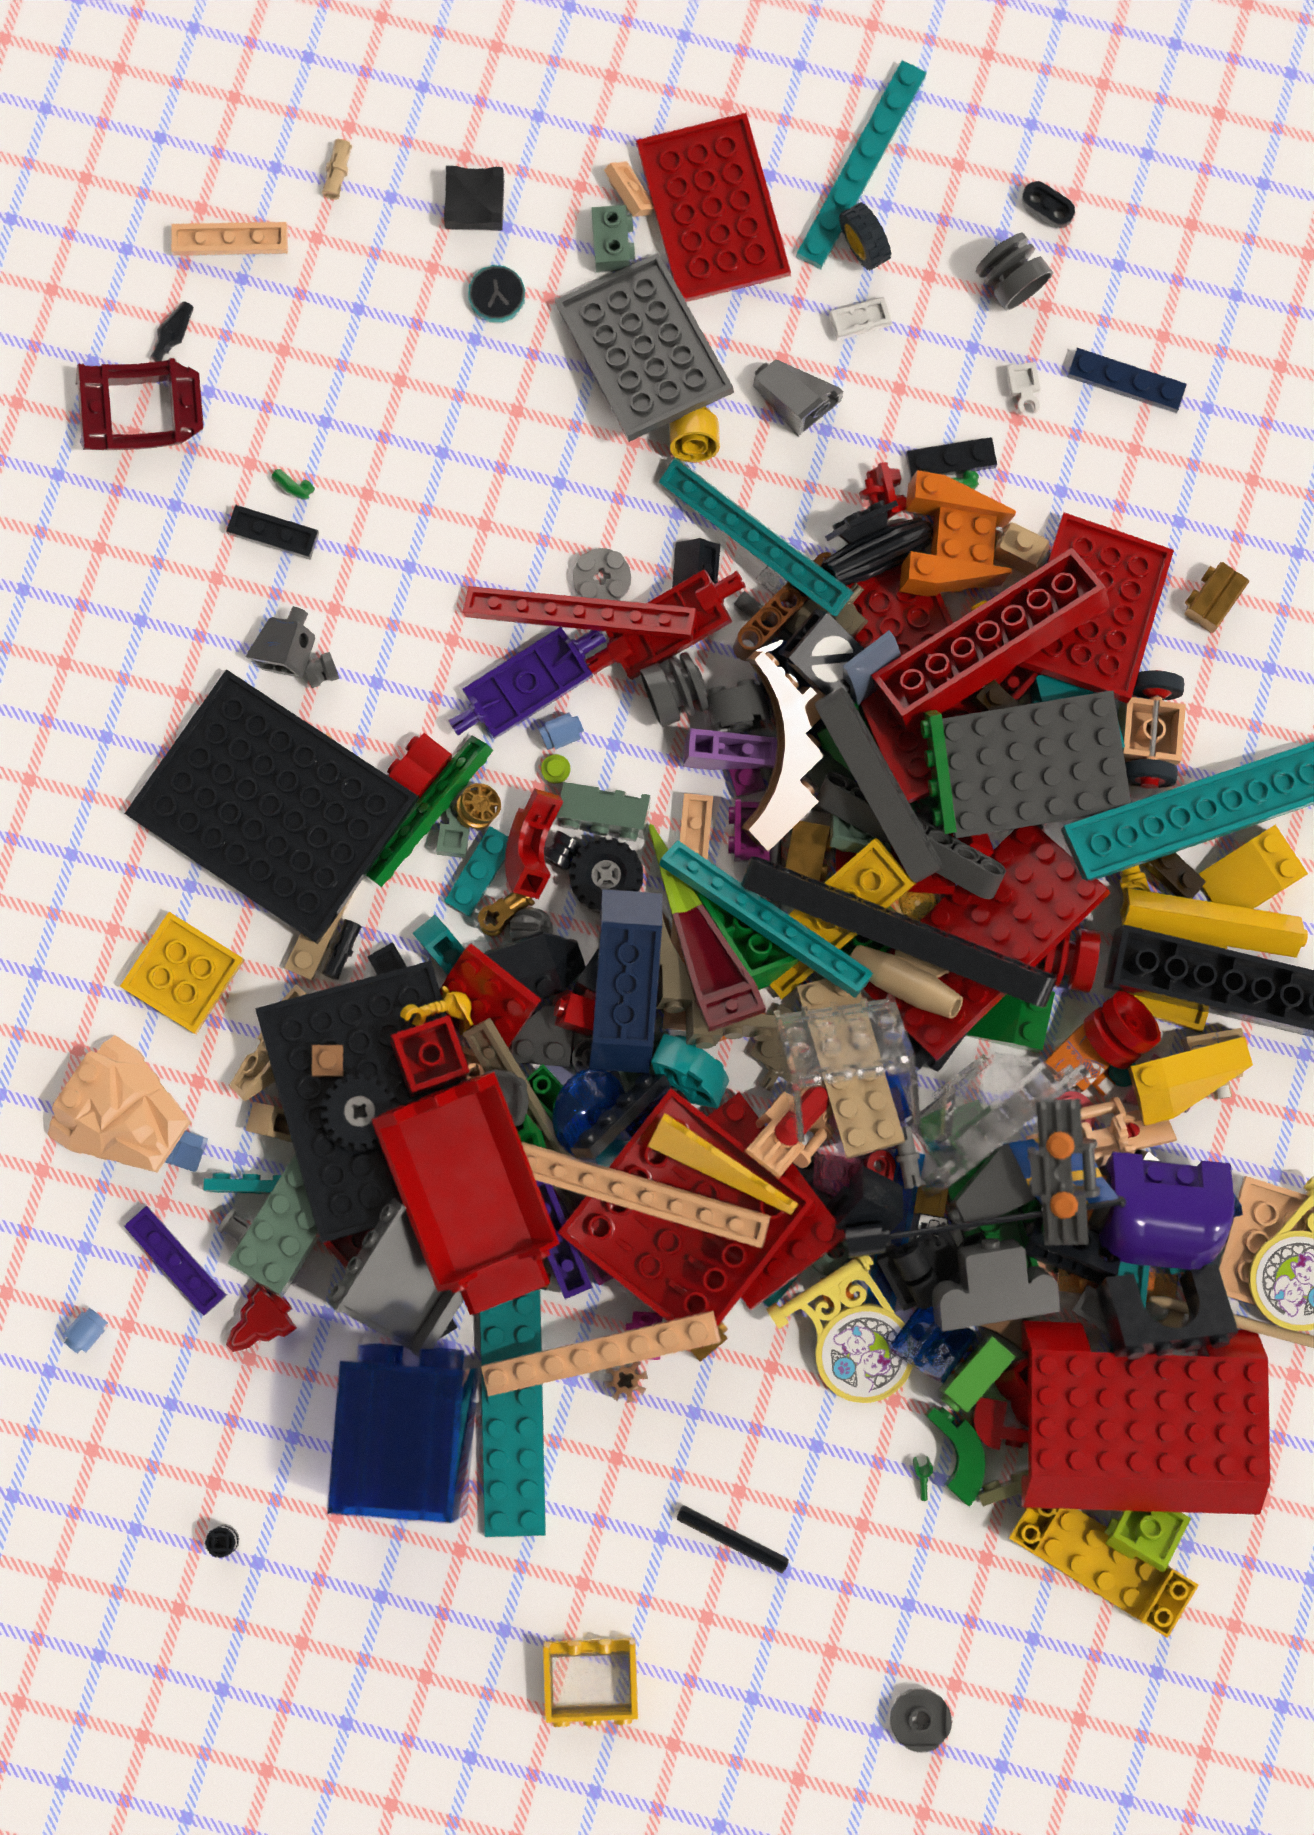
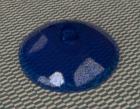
M596 1068L585 1069L573 1075L560 1090L553 1110V1129L557 1141L569 1154L574 1156L570 1148L579 1140V1135L590 1129L598 1121L597 1118L603 1112L610 1110L617 1103L616 1099L625 1093L621 1083L613 1074Z

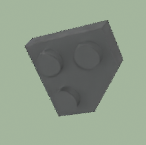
M544 1005L528 1019L513 1041L512 1055L517 1063L544 1064L560 1067L572 1066L574 1031L555 1026V1005Z

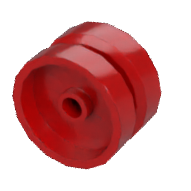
M1117 991L1103 1003V1007H1098L1084 1019L1083 1027L1092 1047L1105 1061L1119 1069H1127L1141 1057V1054H1146L1161 1040V1032L1152 1013L1140 1000L1125 991Z

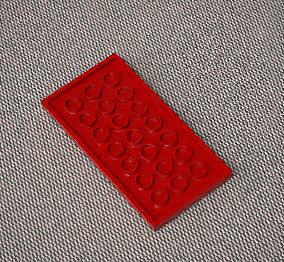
M901 565L866 581L857 583L864 591L853 604L868 622L854 639L865 649L890 630L898 644L901 656L953 623L941 594L927 597L899 592ZM980 689L941 713L942 718L981 712L971 702ZM877 691L859 704L872 737L908 802L912 803L930 796L928 780L932 779L931 769L927 768L924 759V750H928L927 738L924 739L922 737L920 727L908 734L878 695Z
M1037 825L1014 829L994 849V853L990 856V858L1002 864L1006 869V873L994 898H981L957 885L955 886L954 895L947 894L920 921L1035 967L1110 894V891L1097 878L1088 881L1083 880L1073 857ZM891 948L888 953L895 955L896 949ZM949 971V973H945L938 979L963 997L961 1009L951 1019L916 1008L876 987L869 981L863 990L936 1061L1006 995L1003 992Z

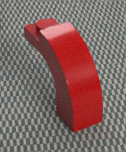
M534 788L525 808H518L508 836L505 854L506 878L509 887L514 893L539 900L551 876L544 861V847L548 832L563 804L562 798L558 795Z

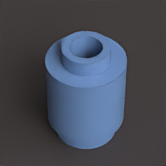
M570 712L544 723L545 726L538 728L547 750L552 748L557 750L581 739L579 733L584 732L578 715L572 717Z
M89 1307L85 1313L82 1311L63 1333L67 1337L64 1343L77 1354L81 1350L87 1353L105 1332L104 1327L108 1322Z

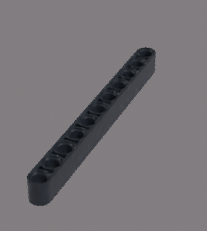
M750 857L741 882V886L749 891L1035 1006L1046 1007L1057 979L1046 971L759 857Z

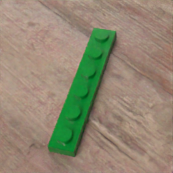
M471 735L413 806L366 874L367 878L381 888L392 878L405 858L410 856L418 842L431 830L432 825L449 808L450 803L459 792L468 785L469 780L477 770L486 763L488 757L494 751L487 743Z

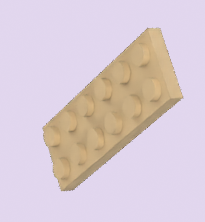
M826 978L797 986L846 1159L905 1143L861 992L854 998Z

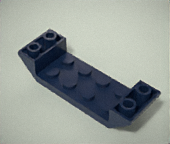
M602 889L601 927L589 1069L649 1073L654 1043L662 937V893Z

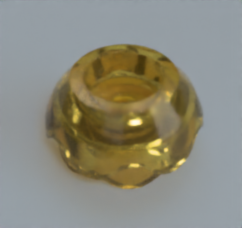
M906 892L900 897L899 905L904 915L920 921L926 914L933 911L937 905V900L933 893ZM915 901H920V905L916 906Z

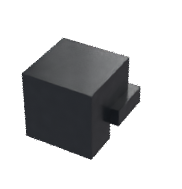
M863 1165L849 1180V1188L843 1186L827 1204L829 1212L836 1217L837 1223L835 1228L845 1232L847 1227L882 1222L883 1228H889L891 1233L904 1219L903 1186Z

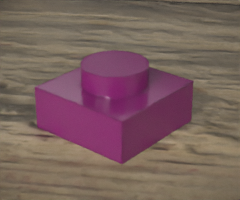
M759 768L728 770L737 798L765 790Z

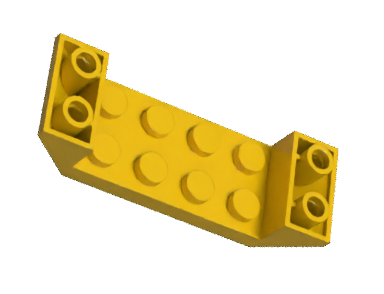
M1025 1509L1009 1539L1161 1635L1169 1638L1199 1586L1197 1583L1169 1566L1164 1572H1161L1136 1556L1131 1560L1105 1544L1109 1537L1104 1533L1106 1527L1078 1509Z

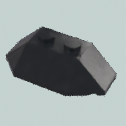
M543 931L487 950L484 953L540 999L564 992L586 967L577 940L567 939Z

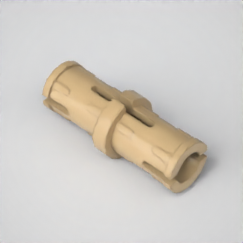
M335 139L330 162H327L325 168L327 174L322 195L331 200H338L340 198L342 183L349 171L347 164L352 144L345 139Z

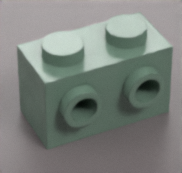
M626 205L591 207L596 273L615 272L630 266V260H635L634 242L629 243L628 233L633 232L632 215H627Z

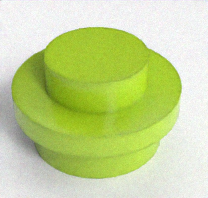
M553 754L545 758L541 766V772L546 781L552 784H559L567 780L571 767L569 761L564 756Z

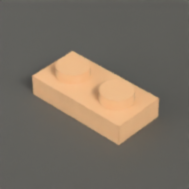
M627 161L611 162L604 169V172L609 178L610 185L617 190L624 201L626 210L633 217L651 215L654 212L652 200Z

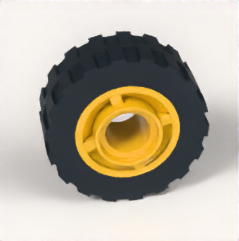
M860 202L840 213L839 224L845 240L856 259L866 270L870 271L891 259V247L884 229L872 210L865 203Z

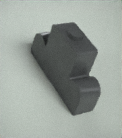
M987 1238L982 1240L981 1244L959 1247L957 1253L960 1284L957 1285L953 1281L945 1280L938 1283L932 1291L934 1322L942 1332L1061 1312L1057 1281L1040 1266L1027 1268L1025 1249L1012 1238L1005 1240Z

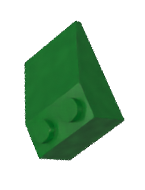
M1051 992L1046 1007L1035 1006L1006 994L969 1030L965 1037L1039 1053L1043 1050L1055 992Z

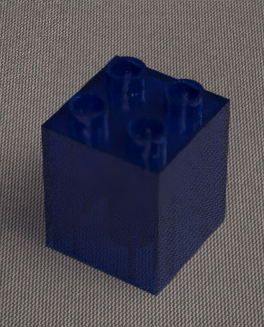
M368 1343L358 1344L357 1359L340 1360L327 1514L453 1524L467 1515L479 1367L464 1366L465 1350L435 1347L434 1349L420 1348L419 1363L403 1362L404 1346Z

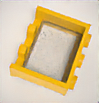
M636 1638L544 1641L545 1723H552L553 1727L571 1726V1722H583L584 1726H599L602 1724L601 1721L614 1720L615 1725L632 1724V1720L638 1719Z

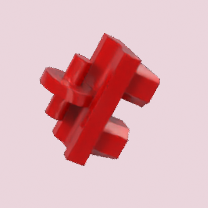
M880 462L876 468L866 472L867 479L864 480L866 489L859 492L860 500H869L870 506L884 500L885 504L896 500L898 506L888 511V519L906 510L907 498L904 495H896L894 487L901 484L900 469L889 468L888 462Z

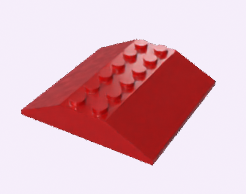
M670 1088L608 1168L771 1216L762 1248L590 1196H586L558 1231V1234L665 1320L671 1321L713 1311L718 1328L815 1201L781 1175L778 1179L745 1152L747 1147ZM665 1113L796 1202L798 1205L793 1213L784 1212L648 1147Z

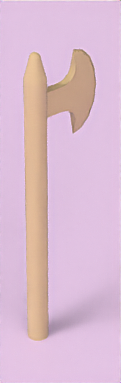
M1151 1296L1149 1298L1151 1302L1169 1310L1164 1319L1155 1321L1167 1327H1183L1181 1324L1185 1314L1189 1315L1185 1301L1167 1296ZM1234 1315L1237 1328L1314 1348V1336Z

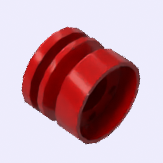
M1080 928L1074 941L1070 940L1069 933L1036 965V968L1050 974L1052 973L1057 978L1054 984L1055 988L1059 987L1064 975L1067 976L1069 990L1089 993L1093 986L1098 965L1101 942L1100 932Z

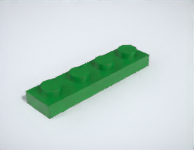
M936 710L923 711L924 720L920 721L922 737L924 739L927 738L928 750H924V759L927 768L931 769L932 779L928 780V789L930 796L934 797L936 807L932 809V820L934 826H938L944 834L954 833L957 830L942 714Z

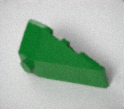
M693 889L732 950L755 981L758 990L768 987L799 962L797 958Z

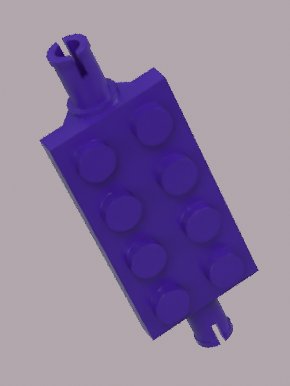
M562 627L557 628L464 687L462 690L470 702V708L449 719V724L454 729L456 735L459 736L478 722L484 723L495 740L592 678L593 674L584 661V658H586L585 654L602 643L607 642L604 635L600 631L590 630L575 640L574 638L570 639Z

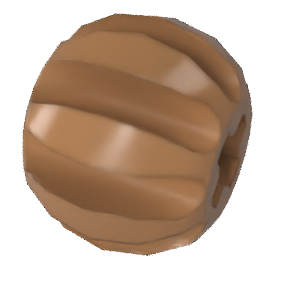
M639 1361L634 1362L631 1367L621 1365L619 1370H614L613 1368L605 1370V1373L613 1375L612 1381H603L605 1390L611 1386L616 1388V1392L610 1396L612 1399L618 1402L619 1395L625 1393L627 1395L626 1403L634 1402L633 1390L639 1391L643 1396L647 1388L640 1386L638 1381L640 1379H648L647 1370L641 1374L635 1372L636 1367L641 1364ZM621 1372H624L625 1375L631 1373L634 1376L631 1380L632 1387L628 1388L626 1385L620 1387L618 1385L621 1379L619 1376Z

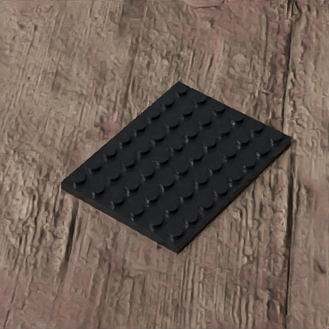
M226 669L124 814L318 944L419 797Z
M431 961L255 1008L320 1244L374 1229L380 1220V1213L386 1204H390L393 1198L403 1202L381 1145L374 1150H367L365 1153H359V1151H353L352 1153L347 1152L342 1147L338 1148L331 1139L327 1138L326 1132L322 1129L320 1109L322 1100L329 1087L331 1088L335 1081L345 1078L346 1075L352 1074L354 1076L359 1073H366L365 1076H376L380 1082H385L388 1085V1089L390 1092L393 1091L396 1097L395 1102L399 1107L466 1081L464 1078L410 1097L390 1042L392 1034L416 1027L412 1023L416 1013L412 1014L408 1021L400 1017L401 1011L405 1006L414 1004L421 1007L442 1000ZM446 1011L426 1017L425 1023L447 1016ZM312 1045H343V1077H312Z

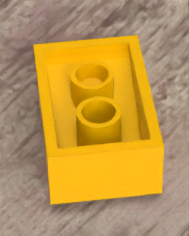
M1275 824L1200 872L1199 875L1206 881L1202 889L1211 902L1254 909L1308 875V872Z

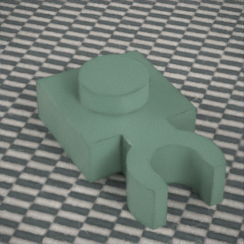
M450 805L446 810L449 824L440 823L436 854L466 858L470 827L467 829L457 820V817L452 815L453 808Z

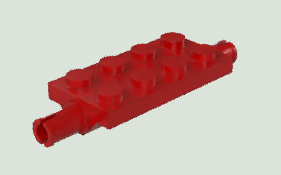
M702 570L647 602L649 604L696 608L698 615L692 640L606 631L609 642L606 644L607 647L585 658L586 663L590 664L588 666L590 671L596 675L616 662L622 665L628 678L633 680L640 676V669L655 663L661 664L732 623L723 603L725 598L746 587L745 582L741 581L743 580L741 575L736 570L733 574L714 583L708 572Z

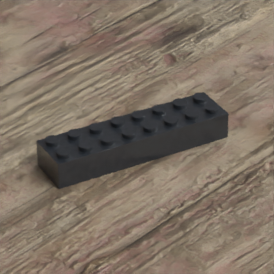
M1122 925L1114 930L1103 988L1125 991L1129 994L1314 1038V970L1129 925Z

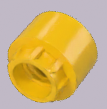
M706 406L669 423L670 451L677 459L691 463L703 462L713 458L719 452V420Z

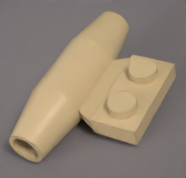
M858 945L853 950L850 957L871 970L873 975L870 982L876 987L916 1008L951 1019L961 1009L963 997L938 979L945 973H949L948 970L898 950L895 951V955L863 945Z

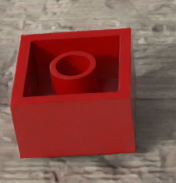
M450 1015L391 1035L390 1042L410 1097L469 1076L470 1070Z

